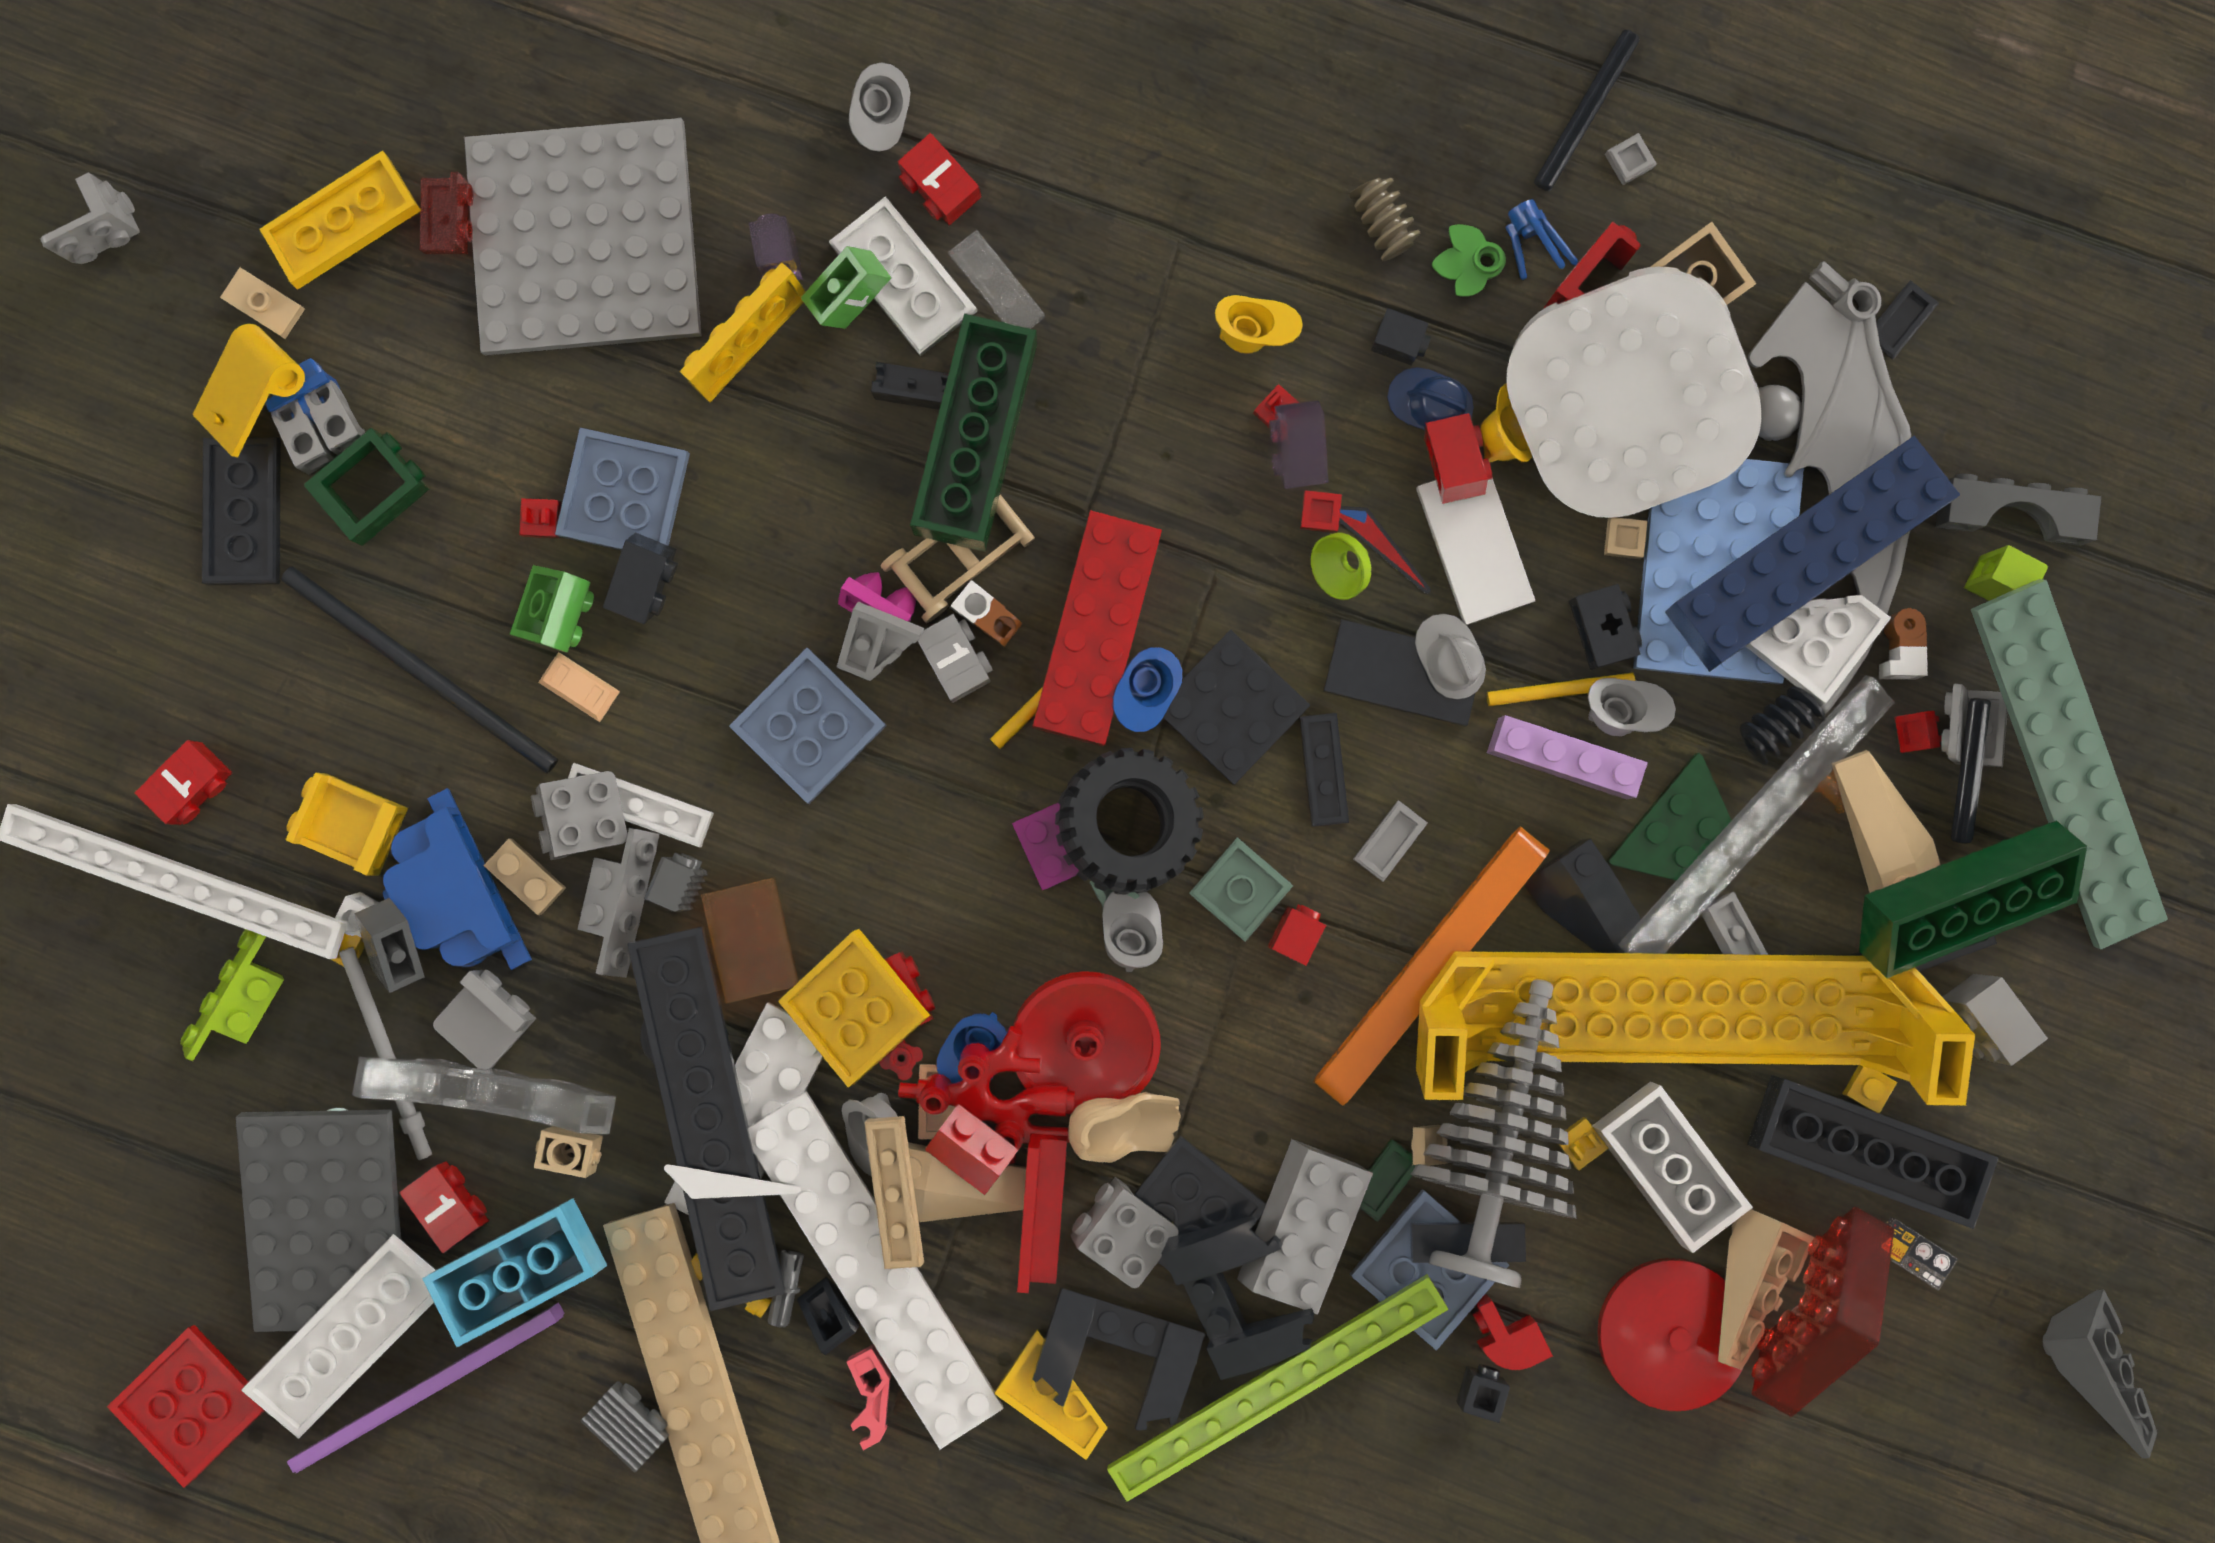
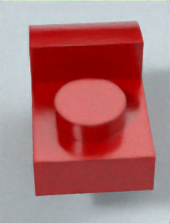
M1487 1294L1475 1305L1478 1311L1472 1315L1483 1335L1489 1332V1335L1477 1340V1343L1487 1357L1495 1364L1506 1369L1522 1370L1553 1357L1537 1322L1530 1315L1505 1327L1493 1301Z

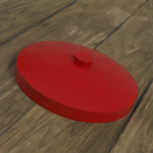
M1082 971L1056 977L1038 987L1025 1000L1015 1017L1013 1026L1023 1031L1015 1053L1020 1057L1041 1058L1040 1073L1016 1072L1021 1083L1026 1089L1041 1085L1067 1086L1068 1090L1075 1091L1074 1109L1083 1102L1096 1098L1124 1099L1128 1096L1139 1094L1147 1086L1157 1068L1161 1041L1155 1014L1150 1004L1137 989L1115 976L1100 972Z
M1662 1258L1640 1264L1624 1274L1615 1283L1606 1296L1600 1311L1598 1344L1602 1359L1609 1373L1629 1395L1641 1403L1657 1409L1686 1411L1715 1401L1734 1384L1742 1370L1718 1361L1725 1280L1714 1271L1699 1263L1680 1258Z

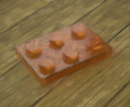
M775 878L701 895L725 1003L793 988L799 982Z

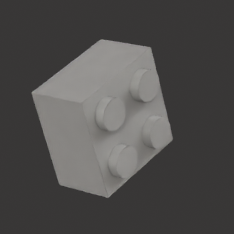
M1973 974L1943 996L1974 1032L1973 1056L1979 1060L1982 1059L2012 1066L2048 1039L2002 977Z

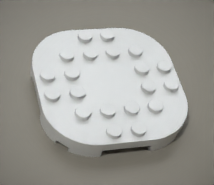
M1648 267L1629 272L1628 277L1561 304L1556 302L1544 308L1531 318L1521 330L1510 355L1507 368L1508 395L1544 483L1555 497L1578 512L1605 518L1628 516L1709 487L1735 472L1747 459L1757 441L1761 426L1759 390L1731 320L1728 307L1719 293L1709 283L1700 277L1698 279L1690 274L1681 272L1677 268Z

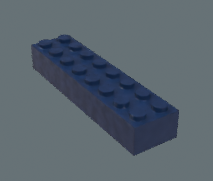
M1913 436L1680 598L1665 613L1710 672L1960 496V493L1918 439Z

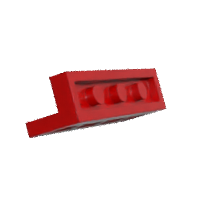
M1030 1133L1017 1288L1019 1293H1029L1030 1282L1056 1284L1068 1136Z

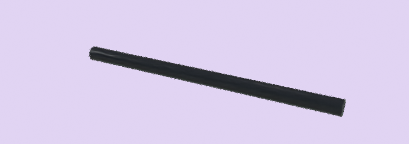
M292 566L284 572L281 578L282 582L542 771L548 774L558 762L555 756Z

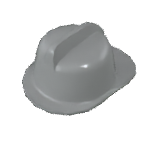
M882 62L873 64L861 72L852 92L849 109V125L854 137L867 149L878 152L892 148L899 141L910 102L911 92L908 81L903 73L891 64Z
M1447 614L1434 615L1422 622L1416 632L1415 645L1418 656L1436 691L1452 699L1467 698L1477 692L1484 682L1486 673L1485 662L1476 640L1465 622Z
M1602 678L1595 681L1588 693V701L1591 708L1589 720L1594 722L1601 731L1611 736H1624L1632 731H1660L1668 727L1675 716L1676 708L1672 697L1666 690L1656 684L1644 681Z
M1113 891L1104 902L1102 917L1105 948L1110 959L1115 964L1124 967L1126 972H1132L1135 968L1148 967L1155 963L1162 954L1161 915L1158 904L1147 892L1138 893L1140 897L1134 899L1128 896V894H1115Z
M884 1093L868 1097L861 1102L848 1100L842 1106V1115L851 1155L857 1165L870 1176L872 1175L864 1122L871 1118L898 1117L890 1105L888 1096Z

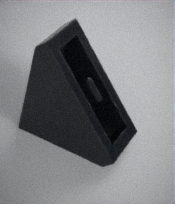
M827 1277L797 1298L819 1349L824 1355L853 1335L861 1324L851 1307Z

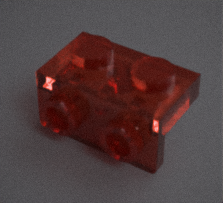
M451 172L450 178H421L420 251L423 254H468V242H471L473 239L472 223L468 220V206L473 205L474 195L471 184H468V181L459 172Z

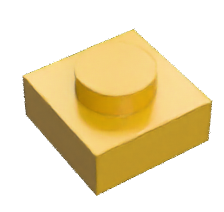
M1858 1065L1842 1094L1868 1110L1880 1114L1897 1082L1879 1071Z

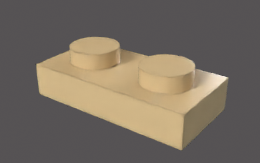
M508 838L484 865L537 915H542L566 889L563 884L511 838Z

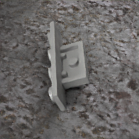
M629 828L621 863L594 857L577 930L604 937L596 974L627 978L631 962L627 943L634 942L636 939L645 900L644 897L648 889V882L660 835L658 833Z

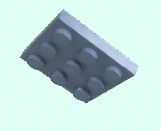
M580 428L555 535L622 550L625 540L636 532L669 546L690 453L685 450Z
M806 648L729 725L807 804H810L887 726L809 648Z
M1422 1189L1352 1270L1350 1275L1381 1302L1428 1274L1449 1310L1414 1331L1437 1351L1495 1282L1429 1263H1413L1411 1261V1223L1460 1222ZM1492 1262L1494 1265L1508 1268L1509 1266L1507 1262Z

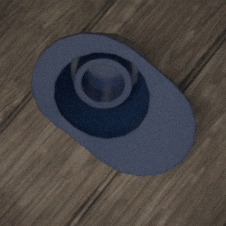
M1415 367L1399 373L1389 385L1387 396L1389 407L1398 419L1409 425L1425 430L1426 423L1467 413L1470 414L1472 419L1474 406L1471 394L1464 385L1448 376L1429 369Z

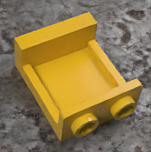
M316 772L313 777L306 781L302 789L301 795L304 799L298 811L292 814L288 821L287 831L289 833L286 841L292 844L303 845L354 867L353 870L366 876H379L391 849L392 841L399 831L408 808L329 774Z

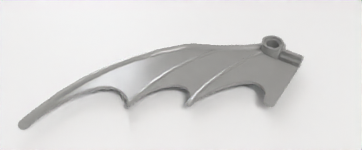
M1823 261L1810 273L1809 279L1831 298L1830 303L1808 283H1803L1749 352L1748 363L1752 367L1758 368L1767 363L1771 358L1786 357L1798 367L1802 383L1801 419L1797 446L1784 474L1786 477H1792L1796 470L1801 468H1817L1823 473L1827 481L1830 495L1910 439L1911 432L1909 423L1893 389L1879 342L1875 314L1878 313L1881 307L1880 292L1874 285L1859 282L1856 278L1847 282ZM1852 298L1857 301L1859 306L1858 310H1856L1853 306ZM1910 531L1850 573L1854 579L1857 595H1863L1886 614H1888L1902 572ZM1874 641L1827 703L1820 705L1824 714L1832 708L1867 657Z

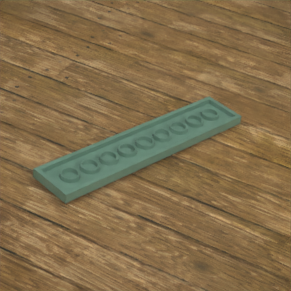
M2035 580L1972 608L1973 618L2047 821L2051 823L2057 820L2087 845L2077 903L2093 946L2103 949L2168 920L2047 580Z

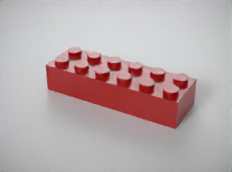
M1090 510L1032 728L1101 747L1105 745L1114 713L1113 695L1117 684L1125 672L1160 540L1161 529Z

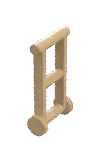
M1001 494L999 495L995 512L1014 535L981 561L976 558L969 548L946 543L968 571L935 597L930 594L908 564L938 541L926 538L908 553L904 548H901L891 554L880 565L885 572L892 569L926 612L921 618L926 624L937 618L949 607L945 600L1018 543L1026 547L1035 539Z

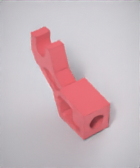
M874 1344L849 1356L847 1360L848 1367L860 1394L867 1396L866 1407L851 1423L853 1430L860 1426H866L870 1430V1435L860 1441L863 1450L880 1442L888 1427L886 1419L892 1374ZM874 1368L879 1372V1378L881 1379L880 1382L876 1383L875 1387L868 1386L869 1381L864 1377V1373Z

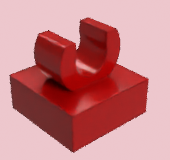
M1278 384L1258 405L1253 414L1280 438L1306 408Z
M1305 490L1300 529L1337 533L1342 494Z
M521 498L519 535L522 537L559 538L555 535L561 511V502L559 500Z
M1934 710L1895 717L1901 753L1941 747L1942 736L1938 735L1936 723L1939 721V717L1935 715Z

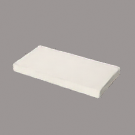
M886 196L829 241L831 247L838 255L846 246L873 252L892 277L875 296L874 300L920 356L962 324L964 313L974 315L977 312L974 304Z
M1493 478L1487 482L1485 495L1445 504L1441 502L1436 480L1417 486L1416 490L1460 616L1466 625L1535 602Z

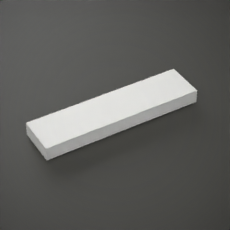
M573 763L568 778L600 772ZM616 778L625 821L691 845L702 847L714 814L713 812Z

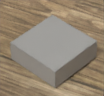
M1639 133L1607 150L1605 153L1607 160L1622 185L1634 180L1657 165Z

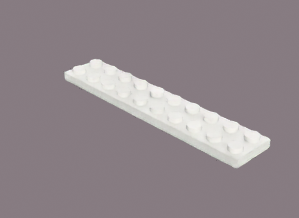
M805 1091L749 1126L748 1130L753 1152L771 1181L801 1188L799 1194H782V1199L939 1449H942L1003 1409L1002 1402L994 1394V1389L918 1268L884 1269L875 1199L808 1092Z

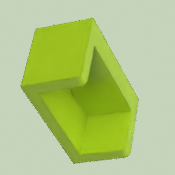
M2007 545L1981 555L1964 588L1990 601L2035 580L2043 579L2048 566Z

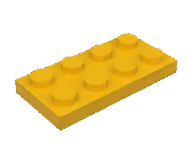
M382 150L260 228V231L290 283L298 290L420 212L421 209L393 163Z
M782 262L776 269L773 268L766 272L760 281V286L750 296H745L739 301L735 308V313L725 323H721L713 329L708 342L700 350L692 352L687 357L680 373L706 400L711 402L803 304L801 297L806 291L794 273Z

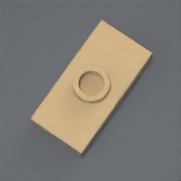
M241 267L220 297L284 339H286L305 310L301 305Z

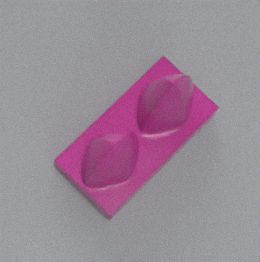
M879 572L864 574L855 580L848 577L841 587L838 605L852 612L857 602H861L910 622L915 609L916 598L907 587L893 592L886 599L881 597L882 580Z

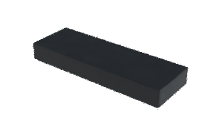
M1337 713L1299 717L1311 827L1349 823Z
M1474 1222L1411 1223V1261L1413 1263H1429L1431 1253L1436 1250L1459 1256L1465 1255L1468 1251ZM1498 1223L1491 1253V1262H1526L1525 1223Z

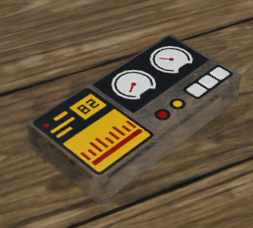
M1893 1217L1889 1218L1871 1247L1938 1291L1958 1261L1956 1257Z

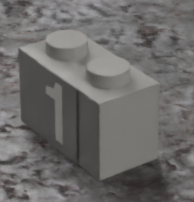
M954 614L925 629L918 640L952 703L990 683L991 680L987 673L993 671L983 651L976 654L969 641L975 639V636L966 620L963 619L958 622Z

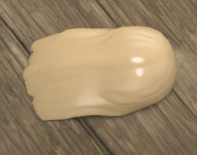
M1143 1092L1124 1099L1096 1098L1085 1101L1077 1106L1070 1115L1068 1139L1078 1157L1087 1161L1112 1163L1134 1151L1167 1152L1172 1146L1175 1138L1173 1133L1178 1130L1181 1118L1179 1099Z

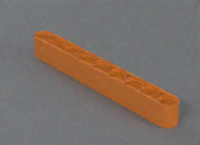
M1521 826L1518 827L1323 1066L1313 1082L1340 1105L1344 1106L1417 1018L1421 998L1455 951L1470 952L1543 862L1550 850Z

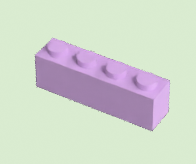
M1506 715L1498 718L1487 751L1488 754L1624 799L1637 797L1648 763Z

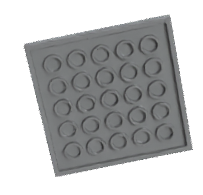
M682 118L464 137L480 350L483 355L702 336L685 124Z

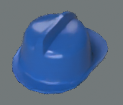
M1161 647L1148 648L1139 652L1126 665L1125 672L1117 684L1113 695V710L1117 720L1125 728L1134 732H1146L1156 727L1164 717L1182 683V668L1179 660L1172 652Z
M992 1012L990 1015L974 1014L963 1018L955 1025L937 1057V1071L939 1074L949 1078L951 1083L962 1081L963 1079L958 1073V1065L962 1051L968 1044L980 1043L985 1045L989 1051L999 1047L1007 1031L997 1020L995 1013Z

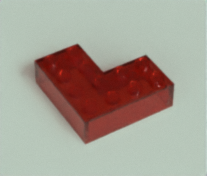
M1854 1206L1843 1217L1838 1216L1824 1235H1817L1812 1240L1808 1248V1255L1811 1256L1810 1263L1803 1277V1282L1806 1284L1804 1296L1792 1311L1786 1310L1782 1314L1779 1322L1774 1327L1764 1330V1334L1757 1344V1348L1760 1349L1759 1357L1751 1374L1754 1378L1753 1396L1793 1417L1879 1345L1894 1237L1893 1227Z

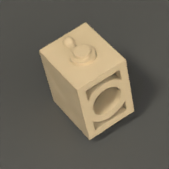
M556 1126L548 1127L541 1131L540 1140L537 1141L534 1168L586 1178L596 1172L597 1164L602 1156L600 1149L603 1136Z

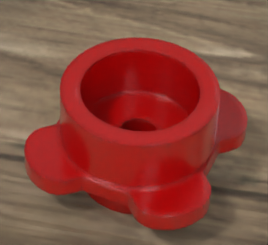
M904 1039L879 1064L884 1070L890 1069L897 1073L899 1079L908 1080L913 1075L912 1069L916 1062L922 1060L923 1051L920 1047H913L905 1043ZM899 1055H904L905 1060L903 1062L898 1060Z

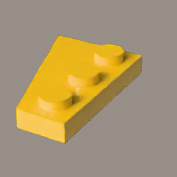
M1036 1330L994 1394L1087 1460L1107 1430V1426L1074 1380H1072L1063 1407L1053 1400L1058 1393L1043 1378L1037 1383L1032 1379L1044 1341L1039 1331Z

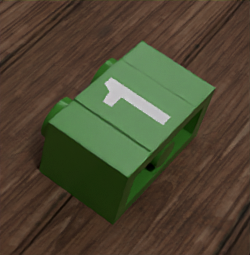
M846 246L802 295L801 299L820 325L846 329L892 277L872 251Z

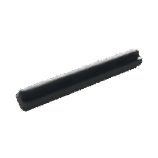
M1971 698L1968 702L1951 834L1952 841L1962 844L1971 843L1974 836L1991 707L1990 700L1984 698Z

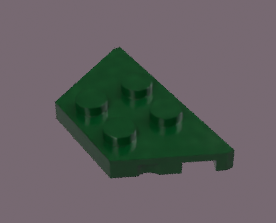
M1695 753L1610 855L1606 860L1609 865L1688 883L1731 831L1734 824L1707 764L1700 753Z

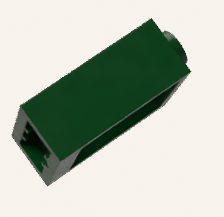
M370 428L303 484L348 539L361 546L430 490L422 481L426 476L424 472L411 459L406 462L398 453L402 449L401 445L388 432L381 434L375 429ZM377 448L405 483L359 520L331 485Z

